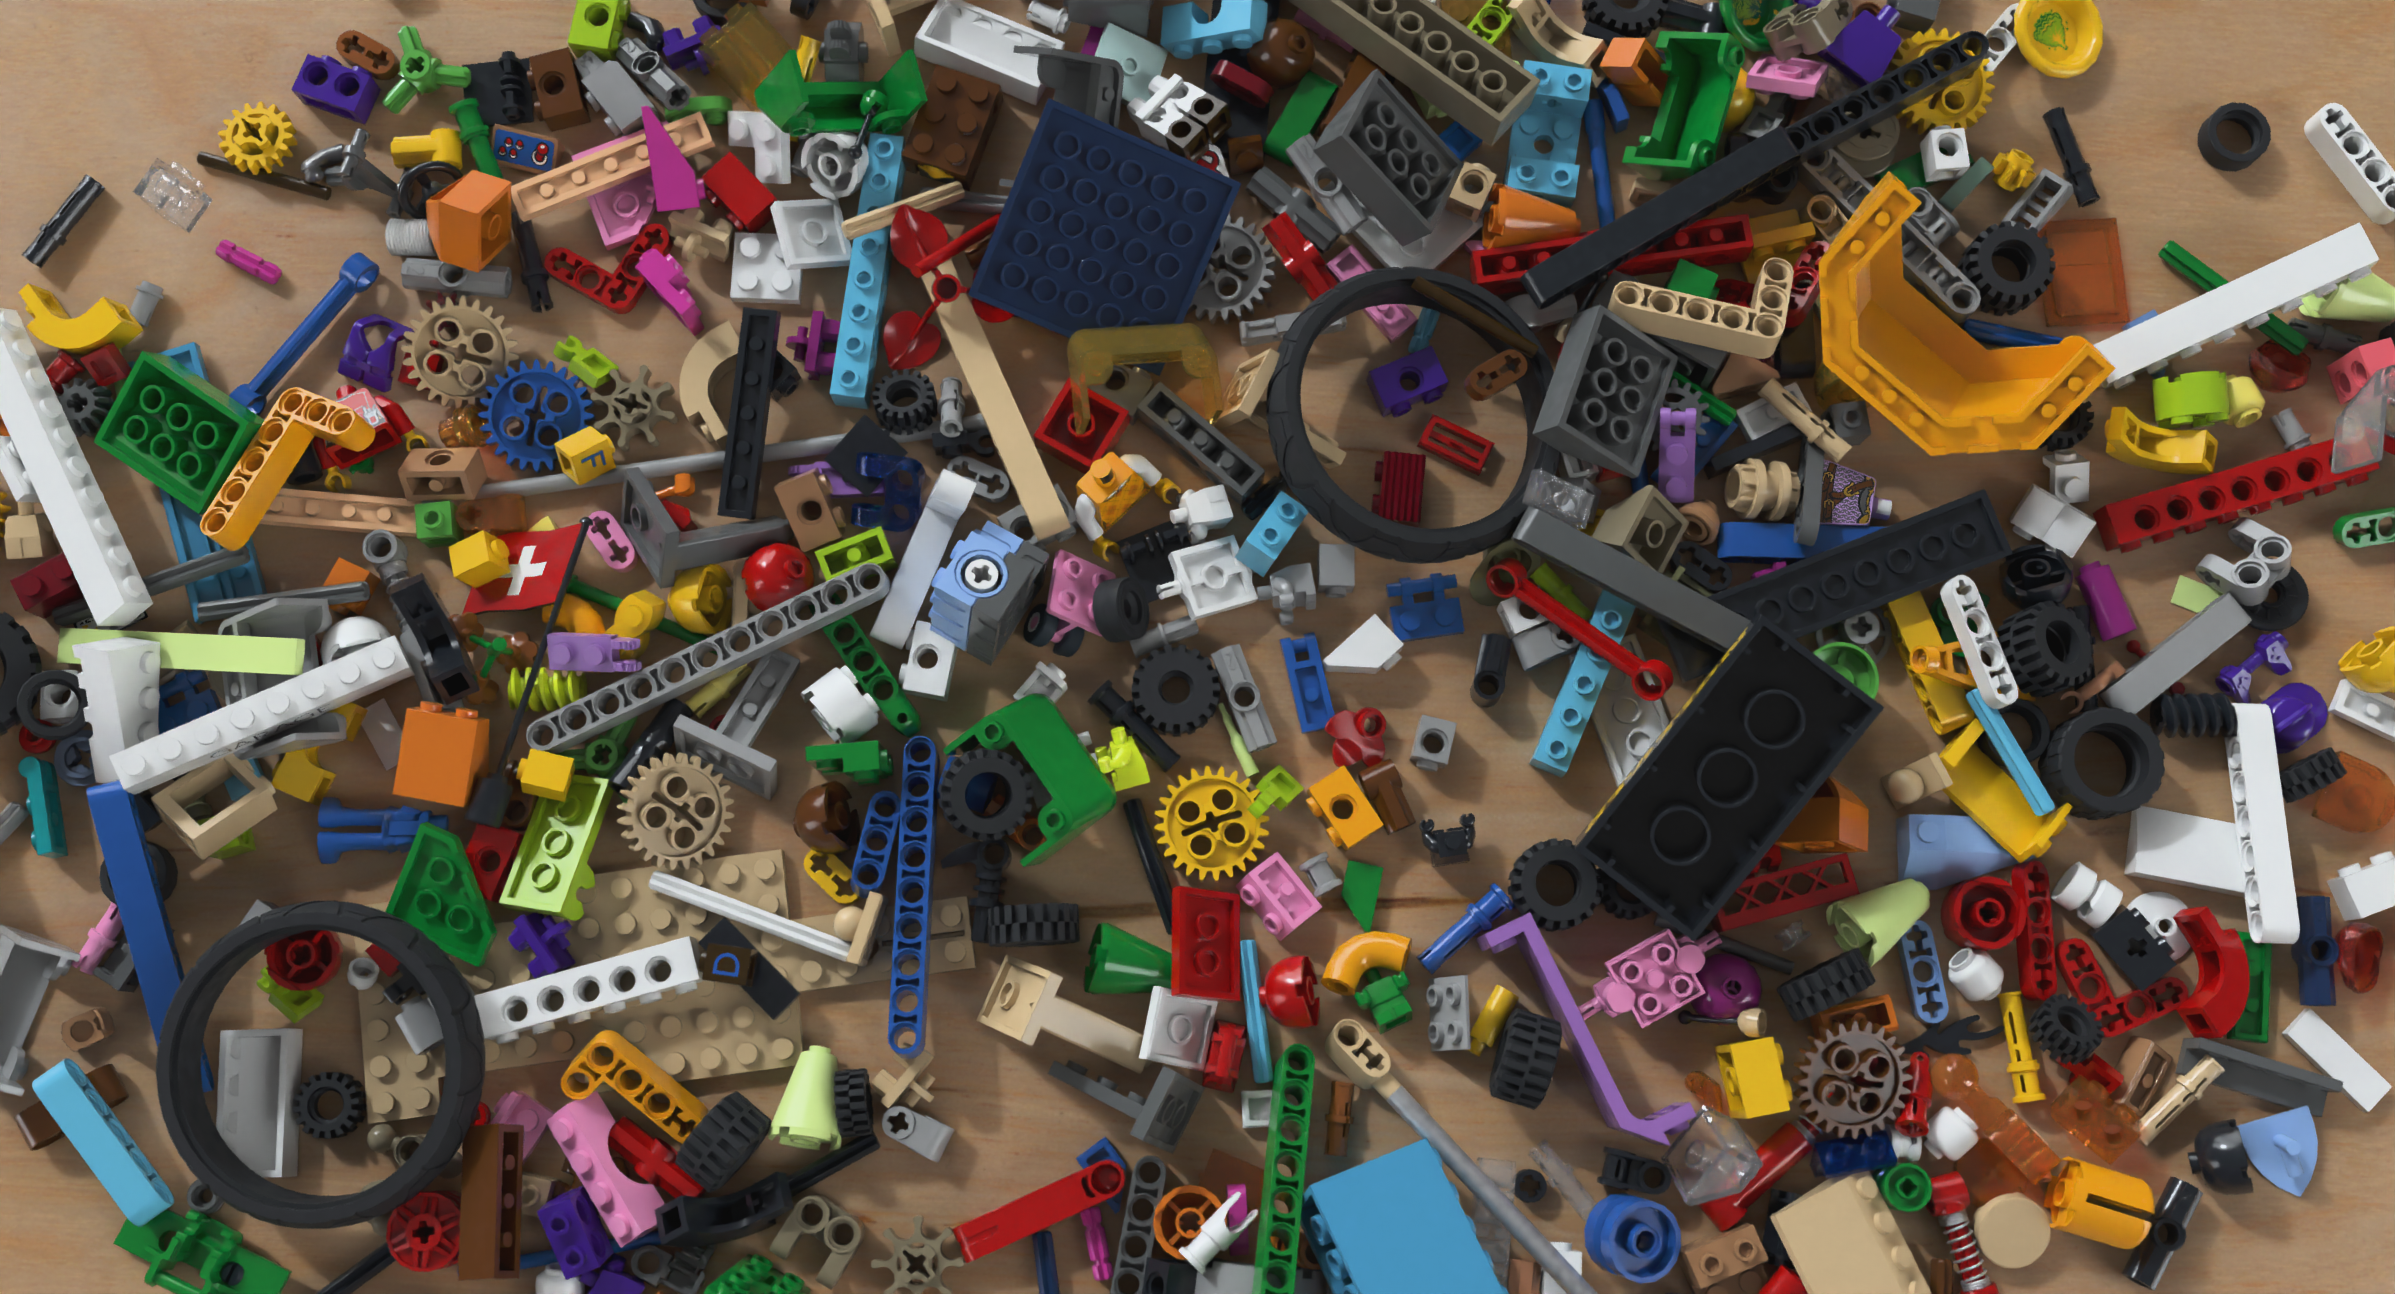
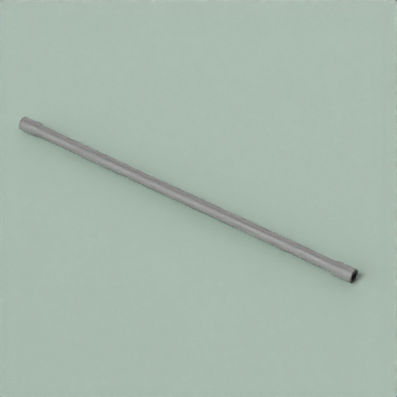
M981 413L962 417L963 430H967L968 433L987 429ZM941 420L933 421L930 426L923 423L925 430L919 432L917 428H913V434L907 435L906 430H902V434L897 435L893 428L890 432V437L897 443L932 439V433L941 432ZM847 433L767 444L764 447L763 463L830 453ZM725 450L618 465L616 468L580 486L566 474L561 473L483 484L474 500L441 501H451L458 507L466 504L624 482L625 469L639 467L646 479L721 469L724 466ZM422 501V504L441 501Z

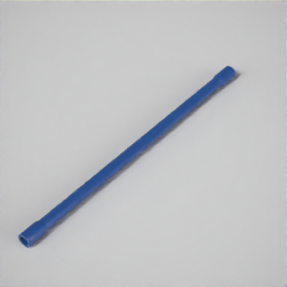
M1590 99L1583 114L1585 130L1589 141L1600 229L1616 220L1605 139L1606 125L1603 101L1601 99ZM1646 456L1639 476L1631 478L1633 494L1649 485Z

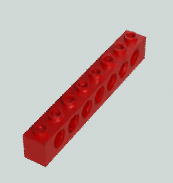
M1748 214L1699 220L1620 265L1615 270L1634 277L1671 272L1680 258L1700 267L1745 262L1754 247ZM1586 236L1472 251L1469 265L1473 285L1477 284L1494 295L1526 291L1520 282V278L1524 273ZM1613 270L1608 272V278L1613 272Z
M2361 430L2110 503L2092 514L2097 522L2096 525L2106 552L2120 549L2121 554L2141 548V542L2152 539L2154 544L2170 540L2175 537L2173 532L2185 530L2186 535L2206 529V523L2217 520L2218 525H2223L2239 519L2238 513L2249 511L2251 516L2271 510V504L2279 501L2282 502L2283 506H2288L2304 500L2303 494L2314 492L2315 497L2337 490L2335 485L2346 482L2347 487L2369 481L2367 475L2380 469L2366 431ZM2330 460L2336 464L2337 471L2333 470L2330 466ZM2297 469L2303 472L2305 481L2298 476ZM2265 479L2272 483L2273 491L2266 486ZM2232 488L2239 491L2241 500H2238L2233 495ZM2200 497L2208 502L2209 510L2201 505ZM2167 507L2174 509L2177 519H2173L2168 514ZM2135 516L2143 520L2144 529L2137 526Z

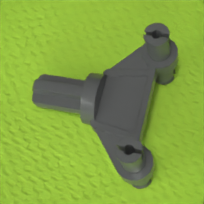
M357 128L351 144L344 147L342 165L325 169L326 183L329 186H346L352 191L369 188L393 197L386 214H389L392 218L400 219L403 208L398 199V189L402 178L412 168L405 167L399 183L396 184L365 159L366 153L364 149L371 135L366 130ZM414 182L412 183L409 189L410 201L412 200V197L414 195V192L412 190Z

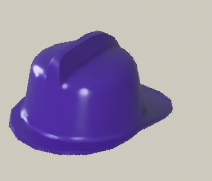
M2290 683L2260 703L2268 705L2271 710L2277 754L2289 753L2311 739L2323 728L2328 715L2326 702L2322 695L2312 686L2303 683Z

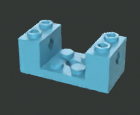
M1525 60L1523 68L1539 78L1540 83L1530 107L1511 126L1503 184L1571 209L1576 197L1580 165H1575L1581 118L1589 100L1592 70ZM1538 140H1545L1550 143L1552 151L1546 154L1539 153L1535 149L1534 143Z

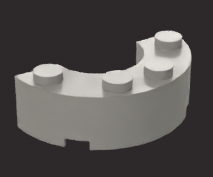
M1213 1257L1205 1266L1206 1271L1203 1274L1197 1271L1194 1294H1252L1255 1264ZM1296 1266L1294 1294H1326L1327 1280L1321 1269L1312 1270ZM1267 1273L1268 1283L1274 1288H1281L1280 1279L1275 1274Z

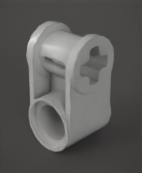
M1913 187L1908 191L1922 203L1918 207V212H1913L1907 221L1939 250V245L1949 236H1955L1959 232V224L1954 216L1947 212L1925 188Z
M1554 623L1529 629L1511 638L1524 671L1539 668L1554 659L1572 653L1580 642L1574 637L1570 639L1569 644H1567L1565 639L1558 640L1557 637L1562 629Z
M903 1106L890 1108L883 1115L882 1129L887 1136L937 1163L955 1130L927 1115L923 1116ZM903 1112L906 1114L904 1121L909 1126L907 1130L900 1129L895 1133L892 1131L894 1124L889 1122L892 1116L898 1117Z

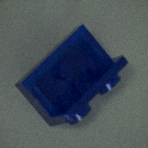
M1885 1129L1872 1132L1871 1136L1859 1134L1857 1139L1849 1136L1814 1143L1810 1167L1814 1177L1825 1176L1829 1179L1895 1166L1897 1156Z

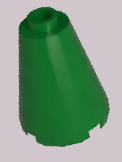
M1101 922V924L1099 923L1096 926L1088 950V954L1091 955L1089 966H1085L1084 992L1091 994L1152 993L1153 986L1171 989L1172 953L1109 923Z

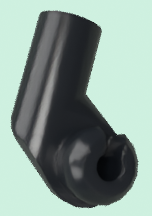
M633 11L630 12L627 19V27L643 32L647 38L646 46L651 51L663 52V32L665 30L661 22Z

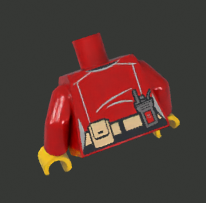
M351 385L338 388L336 391L337 400L335 402L350 407L374 427L375 438L373 442L362 451H352L317 436L313 438V446L322 469H327L328 472L325 478V486L334 493H338L335 481L339 477L345 489L349 490L352 487L350 477L340 473L338 467L343 470L402 443V435L407 439L406 449L408 452L413 449V445L418 441L423 442L426 448H430L428 441L423 436L415 434L413 431L415 426L398 403L382 395L373 396L367 388L357 390Z

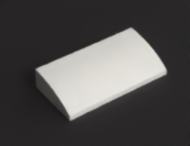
M938 0L915 36L914 53L916 57L933 64L1001 85L1002 92L1037 105L1046 88L1038 78V57L1013 53L1014 45L1063 50L1065 42L962 0Z
M2140 806V808L2131 813L2124 875L2245 897L2236 824Z
M303 1029L220 1030L216 1128L227 1146L241 1162L263 1178L297 1176L299 1125H297L295 1119L299 1118L298 1113H293L292 1107L298 1106V1101L293 1099L295 1094H300L301 1092L299 1087L301 1085Z

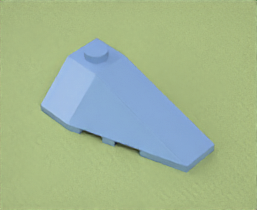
M1908 814L1896 819L1898 881L1911 878L1922 882L1928 890H1937L2019 863L1970 816ZM2032 855V856H2030L2029 858H2027L2025 861L2030 860V859H2033V858H2036V857H2035L2034 855Z

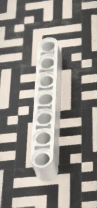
M2231 703L2234 710V730L2230 737H2225L2250 936L2255 943L2294 944L2299 938L2300 923L2271 710L2266 704Z

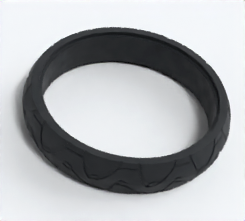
M1389 267L1368 271L1340 282L1334 286V289H1329L1317 297L1301 312L1286 332L1277 350L1280 355L1275 371L1268 382L1266 396L1268 434L1273 453L1287 484L1300 503L1319 523L1346 543L1364 552L1391 560L1393 558L1399 562L1426 564L1464 558L1465 555L1470 556L1482 552L1513 534L1527 507L1537 508L1552 483L1562 453L1533 435L1554 370L1545 350L1529 326L1511 307L1485 288L1477 284L1473 285L1471 281L1456 275L1429 268ZM1418 275L1539 346L1532 358L1520 352L1527 361V370L1516 382V385L1521 394L1526 414L1527 447L1518 481L1509 497L1494 513L1478 521L1451 528L1429 529L1399 524L1382 518L1355 502L1338 487L1320 464L1311 447L1302 418L1301 380L1306 358L1314 340L1328 326L1340 318L1364 308L1384 304H1406L1433 309L1462 322L1474 330L1498 354L1508 349L1518 351L1411 288ZM1513 363L1506 364L1509 370L1513 371L1515 369Z
M309 901L291 904L263 913L261 917L256 916L232 929L228 934L216 941L196 961L195 967H192L185 975L168 1007L160 1032L159 1040L161 1042L158 1044L156 1062L158 1098L169 1136L179 1155L199 1181L228 1205L242 1213L249 1214L253 1218L278 1226L298 1229H330L351 1226L382 1216L408 1202L420 1190L425 1189L444 1170L459 1150L470 1124L474 1121L482 1096L486 1056L484 1033L479 1011L462 974L448 955L419 929L384 911L357 903ZM310 930H326L359 937L375 944L400 961L415 976L427 993L440 1022L444 1039L446 1057L445 1081L438 1111L429 1131L412 1156L396 1172L374 1187L354 1194L317 1196L299 1193L278 1186L256 1174L241 1162L220 1136L210 1116L202 1088L201 1050L204 1033L214 1005L225 986L244 964L263 949L284 938Z

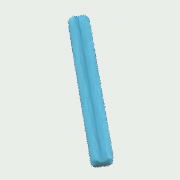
M1978 687L1965 695L1967 702L2034 814L2042 816L2055 808L2054 802L1998 709L1990 708L1985 704Z
M1255 940L1240 941V974L1253 1077L1255 1083H1267L1273 1081L1274 1077L1265 1008L1261 1006L1259 998V987L1262 984L1257 945Z

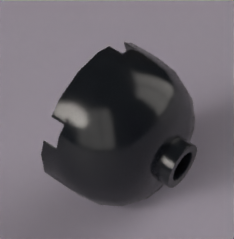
M2040 544L2021 546L2012 550L2013 554L2007 556L2003 564L2000 563L1999 580L2003 595L2016 608L2024 610L2045 601L2062 603L2069 595L2073 582V565L2071 558L2062 550L2056 548V553L2046 551L2045 545Z
M2236 1120L2218 1121L2201 1129L2194 1139L2195 1151L2188 1152L2192 1174H2200L2205 1185L2214 1192L2224 1195L2253 1193L2252 1180L2247 1175V1167L2249 1166L2238 1126L2236 1127Z

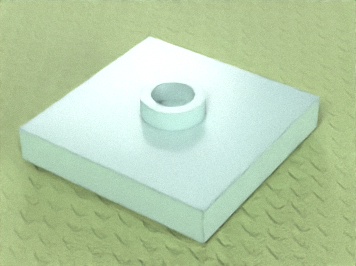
M1108 22L1104 27L1095 56L1113 59L1121 64L1124 72L1121 103L1127 106L1135 97H1139L1146 102L1152 97L1148 90L1149 84L1157 75H1161L1168 50Z

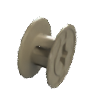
M1845 112V115L1851 119L1858 118L1852 112ZM1893 115L1834 146L1833 149L1863 178L1873 177L1885 171L1893 162L1896 145L1900 136L1899 121Z

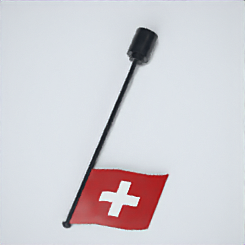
M589 517L580 519L579 524L551 531L513 532L497 536L508 547L510 572L476 589L472 587L462 615L465 612L479 615L488 612L529 611L550 605L554 606L496 773L488 772L486 778L478 777L464 816L466 820L500 829L514 787L507 785L509 778L502 775L548 646L547 635L553 632L589 526L593 527V521Z

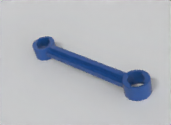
M361 252L350 256L340 269V279L252 381L249 384L238 386L229 396L259 416L266 406V396L355 293L367 290L375 282L379 275V266Z

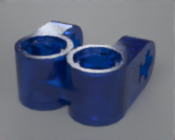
M874 452L857 453L855 472L862 475L884 478L886 493L884 505L871 503L852 504L850 523L867 528L881 526L883 530L904 532L910 529L922 513V485L926 478L923 465L918 460L910 457ZM899 470H905L911 474L913 479L912 485H905L900 482L898 478ZM896 504L903 505L908 509V519H902L896 515L894 510Z

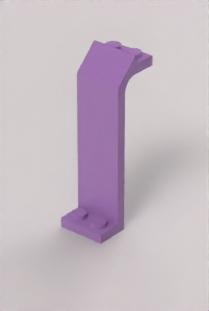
M1527 913L1476 938L1481 952L1491 948L1493 954L1517 943L1554 1020L1561 1023L1562 1036L1607 1127L1656 1145L1670 1146L1665 1134L1669 1133L1671 1136L1690 1127L1688 1120L1697 1116L1690 1102H1675L1642 1119L1636 1118L1629 1112L1531 913Z

